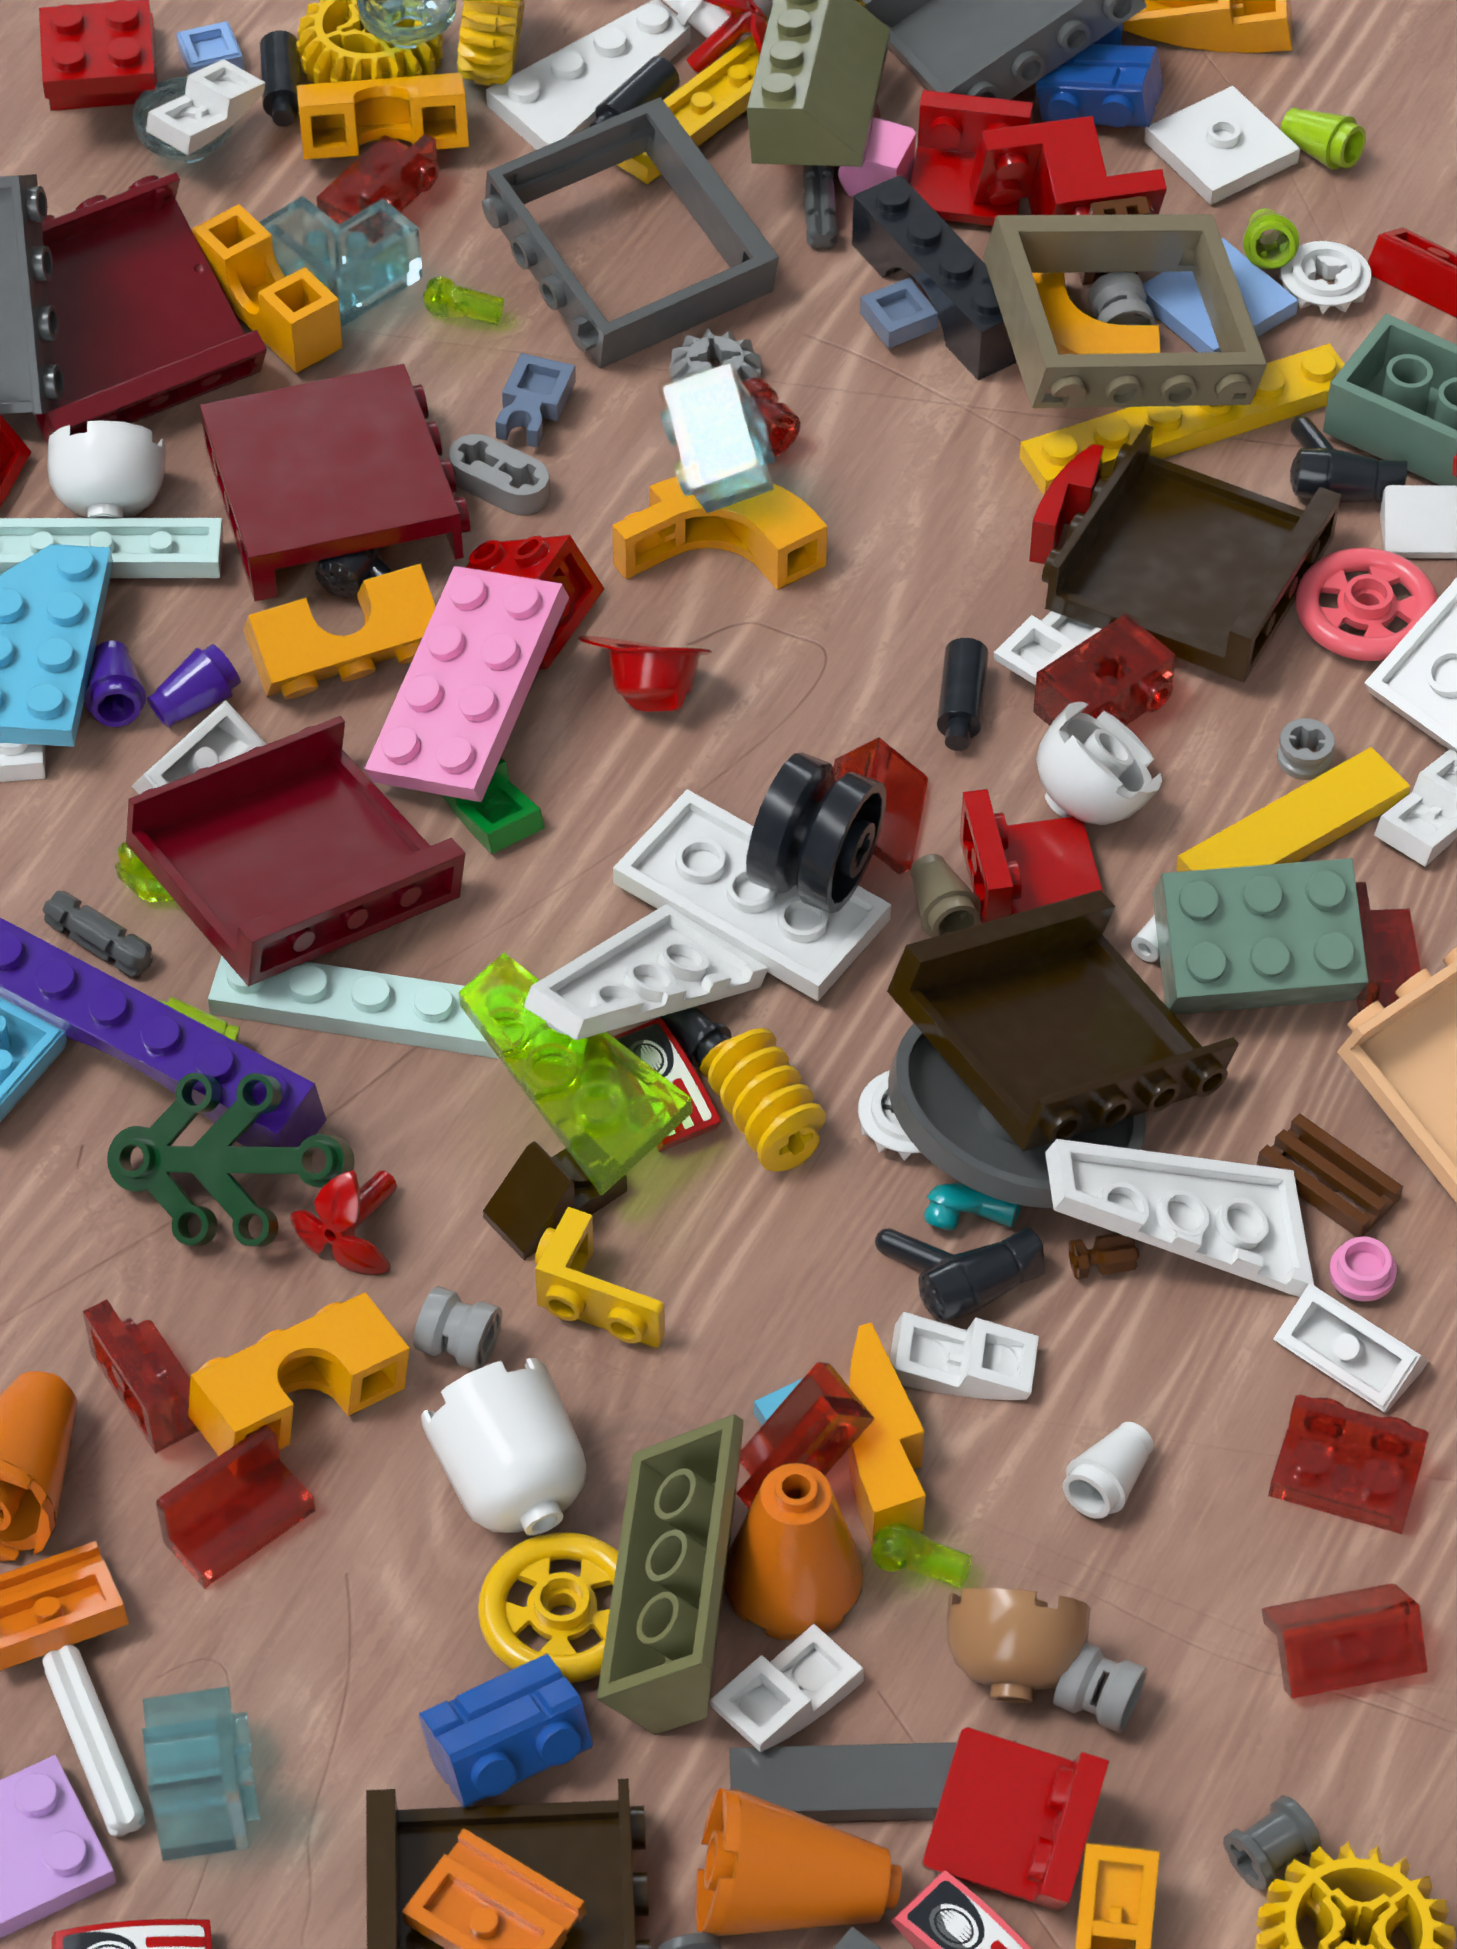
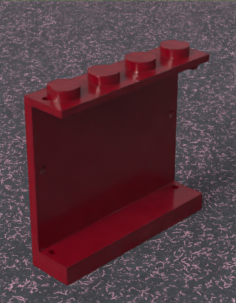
M177 172L160 179L156 175L141 178L123 193L107 198L105 195L93 196L79 204L75 211L57 218L53 215H47L46 220L41 222L43 244L49 247L53 259V276L51 281H47L49 305H54L59 320L58 337L56 340H53L55 364H59L62 368L65 384L64 395L62 399H58L59 408L43 414H33L31 412L47 445L49 436L61 427L70 425L71 436L77 433H87L88 421H118L131 424L261 372L267 348L257 330L247 334L243 332L176 200L180 182Z

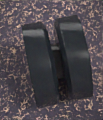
M803 752L794 753L782 765L760 806L746 856V875L750 882L777 893L787 892L797 885L798 895L803 903L828 913L839 912L850 900L861 882L877 844L886 810V789L883 783L855 772L846 773L836 781L835 771L831 763Z

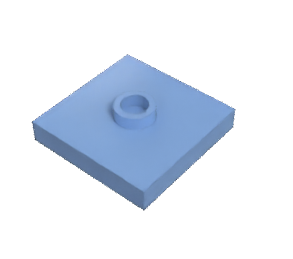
M1222 237L1221 239L1257 337L1296 315L1298 299L1263 270L1251 263L1246 256ZM1192 271L1162 272L1143 283L1147 294L1146 303L1150 306L1155 317L1197 352H1221Z

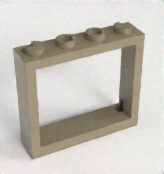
M1213 214L996 216L983 258L1032 409L1251 405L1267 363ZM1192 271L1221 352L1058 354L1032 273ZM1047 388H1050L1052 393L1046 394Z

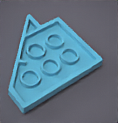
M51 544L0 574V743L74 747L113 567L111 547Z

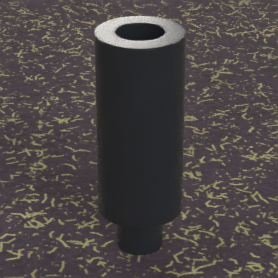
M277 30L267 33L260 41L261 80L265 82L262 102L264 111L272 117L274 124L286 127L294 122V116L299 113L297 85H301L300 56L297 51L298 39L290 32Z
M653 56L596 107V119L590 124V127L659 97L662 100L666 99L680 84V78L675 67L663 57Z
M973 638L954 639L945 648L937 728L945 735V745L954 751L967 749L970 738L975 737L981 730L989 652L982 642Z

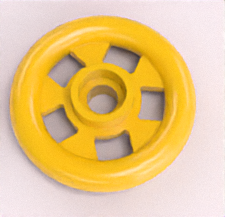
M554 1532L529 1538L505 1552L486 1575L478 1600L480 1628L488 1646L497 1658L513 1670L548 1653L561 1670L563 1677H566L570 1683L581 1682L599 1676L602 1667L610 1609L597 1610V1600L592 1589L614 1585L618 1550L600 1539L585 1534ZM572 1560L581 1562V1574L579 1577L567 1572L550 1574L551 1561ZM517 1580L535 1586L529 1594L526 1607L507 1602L508 1594ZM560 1605L569 1606L574 1610V1612L567 1615L550 1613L553 1608ZM529 1625L539 1635L549 1639L540 1651L530 1648L517 1637ZM591 1628L594 1629L602 1641L588 1650L576 1653L569 1641L583 1636Z

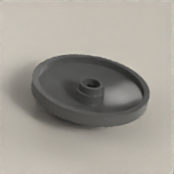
M913 1024L900 1042L888 1077V1091L893 1111L910 1141L943 1172L978 1192L1023 1206L1053 1208L1045 1154L1052 1143L1023 1152L918 1027ZM1145 1113L1122 1119L1119 1123L1109 1128L1098 1127L1073 1135L1068 1140L1141 1150L1146 1131Z

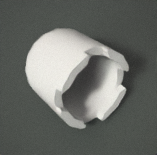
M528 1358L525 1364L526 1369L507 1372L502 1361L494 1362L472 1371L446 1386L441 1391L446 1404L436 1413L429 1410L424 1411L421 1415L422 1427L464 1510L474 1522L492 1532L511 1533L525 1531L527 1535H538L549 1531L563 1520L564 1515L562 1512L571 1506L583 1489L586 1478V1461L583 1449L552 1377L544 1363L536 1358Z

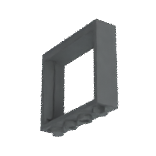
M661 97L487 171L485 200L482 201V208L486 219L493 228L501 229L510 242L513 256L518 265L524 270L529 269L539 283L541 294L548 307L552 310L558 309L569 325V331L575 345L583 352L587 350L600 369L773 292L779 256ZM646 152L730 268L607 322L524 204Z

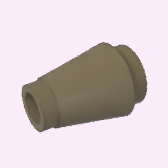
M937 854L925 855L912 865L910 875L913 879L921 923L924 931L929 936L935 937L980 924V900L946 863L942 856Z

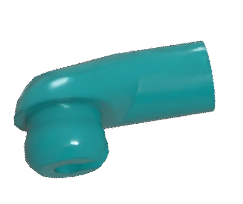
M960 1182L937 1185L929 1192L926 1198L930 1202L925 1209L924 1219L928 1224L951 1231L957 1227L960 1212L963 1211L1013 1228L1023 1205L990 1197Z

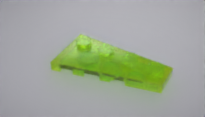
M502 953L459 991L460 1007L599 1193L603 1195L693 1113L692 1098L607 1032L575 1040L568 1035L551 1029L545 1020L524 1007L531 986L540 980L507 954Z

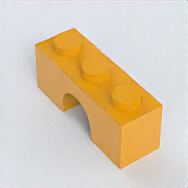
M461 73L297 85L303 160L359 156L358 148L362 144L378 139L406 140L413 144L414 151L469 147L466 97Z
M240 204L192 228L193 234L233 312L252 331L257 330L261 339L295 373L343 348L339 299L306 267L285 277L274 254L272 235Z
M421 563L363 581L357 597L364 615V626L359 631L350 635L339 636L323 630L315 622L306 598L249 614L243 631L266 697L282 692L284 699L298 698L319 688L317 681L340 675L342 682L357 680L375 672L374 664L396 657L400 665L411 663L436 608Z
M364 1292L343 1303H330L320 1309L315 1316L286 1330H273L264 1335L256 1344L229 1357H217L205 1363L197 1372L191 1374L188 1416L228 1470L233 1473L290 1445L294 1404L287 1396L288 1393L300 1389H314L324 1392L338 1403L347 1416H350L405 1389L410 1348L367 1293Z

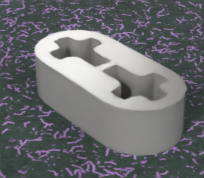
M482 434L462 436L450 446L449 460L454 471L456 486L516 515H531L546 507L550 500L549 471L539 460Z

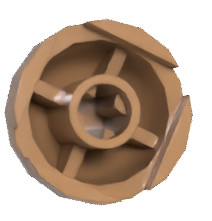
M1007 1588L962 1589L961 1596L953 1592L949 1594L947 1612L948 1646L955 1664L971 1680L991 1686L990 1699L1006 1703L1029 1704L1033 1702L1034 1690L1057 1687L1060 1676L1069 1669L1079 1656L1083 1645L1088 1639L1091 1608L1085 1602L1061 1595L1058 1598V1609L1049 1608L1047 1602L1037 1599V1591Z

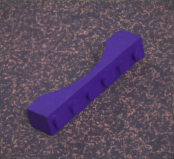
M0 918L1 998L65 1031L66 1037L92 1046L123 1061L175 1094L178 1082L189 1073H202L213 1076L221 1086V1100L213 1111L202 1114L214 1123L237 1100L236 1091L242 1078L251 1073L273 1076L282 1087L281 1103L273 1112L262 1114L236 1141L245 1147H300L305 1139L316 1135L327 1121L315 1083ZM201 1081L196 1083L192 1089V1099L196 1105L202 1103L206 1096V1089ZM262 1082L256 1084L252 1092L253 1101L258 1106L265 1101L267 1096L266 1086Z

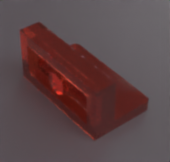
M878 737L836 758L833 769L836 781L846 773L855 772L883 783L886 789V810L873 855L897 874H902L911 870L928 778L922 771Z
M1356 882L1368 974V984L1356 998L1358 1013L1375 1001H1379L1386 1008L1399 999L1395 991L1409 978L1421 971L1410 908L1370 910L1366 882Z
M817 1362L741 1450L740 1463L751 1476L736 1494L748 1509H750L764 1479L771 1471L782 1465L800 1463L816 1468L825 1476L875 1419L830 1363Z
M264 1425L163 1494L156 1501L163 1543L204 1589L316 1511L313 1495L280 1461L277 1434L268 1425Z
M1384 1584L1262 1608L1263 1623L1277 1636L1284 1691L1291 1698L1428 1672L1420 1606L1396 1584Z

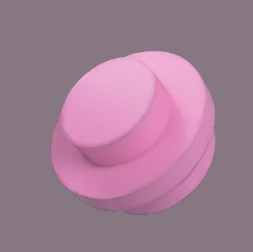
M1355 1237L1345 1242L1334 1252L1329 1266V1276L1333 1286L1342 1295L1356 1301H1374L1384 1297L1394 1286L1397 1274L1396 1263L1389 1249L1382 1242L1371 1237Z

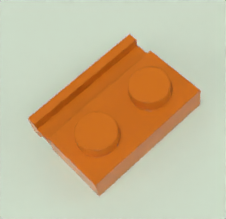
M96 1541L0 1574V1671L43 1656L49 1651L59 1650L65 1645H73L129 1624L124 1604L107 1565L100 1555Z
M465 1828L457 1836L458 1842L449 1855H443L402 1911L406 1925L445 1949H561L567 1941L568 1932L576 1921L580 1922L586 1914L585 1903L582 1899Z

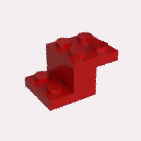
M118 0L114 2L78 5L64 4L39 8L42 83L45 99H49L50 111L160 102L155 29L149 0Z
M1093 116L983 130L969 182L973 204L990 202L996 206L1012 204L1021 198L1028 197L1032 215H1089L1092 203L1140 196L1147 197L1150 215L1159 214L1167 191L1162 169L1107 176Z

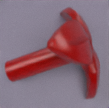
M704 0L730 11V17L687 58L688 64L694 71L699 74L713 64L744 33H752L760 55L768 25L767 21L769 20L755 1Z
M354 1170L342 1173L322 1187L314 1201L316 1212L320 1219L307 1210H297L290 1215L291 1224L303 1244L318 1255L329 1243L332 1245L334 1258L340 1266L365 1275L383 1274L389 1271L391 1267L390 1262L372 1243L355 1237V1229L396 1191V1180L390 1173L378 1171L359 1188L357 1174Z

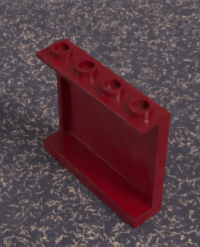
M405 364L200 405L206 452L254 602L278 597L275 569L442 534H446L455 560L464 558L462 533L471 531L467 505L464 497L454 498L453 496L456 493V481L452 464L449 459H439V456H442V444L435 421L426 423L425 419L429 418L424 389L421 384L412 386Z
M341 716L315 726L306 727L300 732L267 745L255 747L244 754L216 765L199 769L193 774L157 788L148 789L128 799L127 846L248 987L460 897L466 853L452 837L432 846L424 840L344 752L342 748L345 720Z

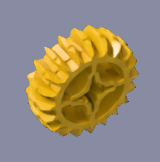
M320 0L319 3L308 4L307 14L300 18L297 51L301 59L303 71L306 73L307 81L315 82L316 84L434 75L436 68L441 67V59L443 57V28L440 26V21L434 11L433 4L425 3L423 0Z
M464 0L457 59V70L462 74V79L487 86H492V84L505 85L514 73L525 0Z
M1348 1841L1344 1846L1340 1847L1338 1860H1333L1319 1846L1316 1851L1312 1852L1309 1866L1294 1859L1287 1866L1285 1881L1275 1879L1270 1884L1266 1896L1268 1903H1264V1906H1261L1258 1911L1256 1925L1262 1932L1257 1934L1254 1948L1303 1949L1296 1926L1305 1915H1308L1316 1924L1314 1933L1321 1940L1318 1949H1394L1390 1944L1393 1930L1398 1926L1403 1929L1412 1949H1453L1456 1941V1932L1454 1926L1444 1923L1449 1912L1446 1899H1428L1433 1887L1430 1875L1410 1881L1407 1878L1410 1865L1406 1857L1395 1862L1392 1867L1381 1863L1383 1856L1377 1845L1370 1850L1367 1859L1356 1858L1355 1851ZM1343 1938H1350L1351 1944H1350L1349 1942H1347V1941H1344V1942L1341 1944L1342 1939H1343ZM1354 1939H1358L1356 1945H1353ZM1359 1940L1364 1943L1369 1940L1368 1945L1361 1946Z

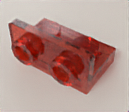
M424 134L411 147H408L387 135L382 136L316 197L318 214L368 240L373 239L385 226L394 223L402 211L421 193L430 190L434 185L439 173L436 139Z
M107 1299L84 1310L83 1315L91 1355L154 1453L156 1454L198 1432V1428L188 1416L190 1378L151 1320H145L136 1325L132 1318L121 1321Z
M1296 1395L1268 1496L1402 1534L1422 1467L1429 1433L1424 1429L1412 1426L1401 1418L1392 1416L1378 1417L1346 1408L1340 1402L1330 1398H1311L1304 1395Z

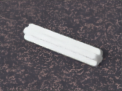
M65 1645L59 1650L49 1651L42 1661L45 1668L44 1672L108 1832L112 1836L122 1837L129 1832L138 1831L145 1824L144 1809L79 1649L73 1645Z

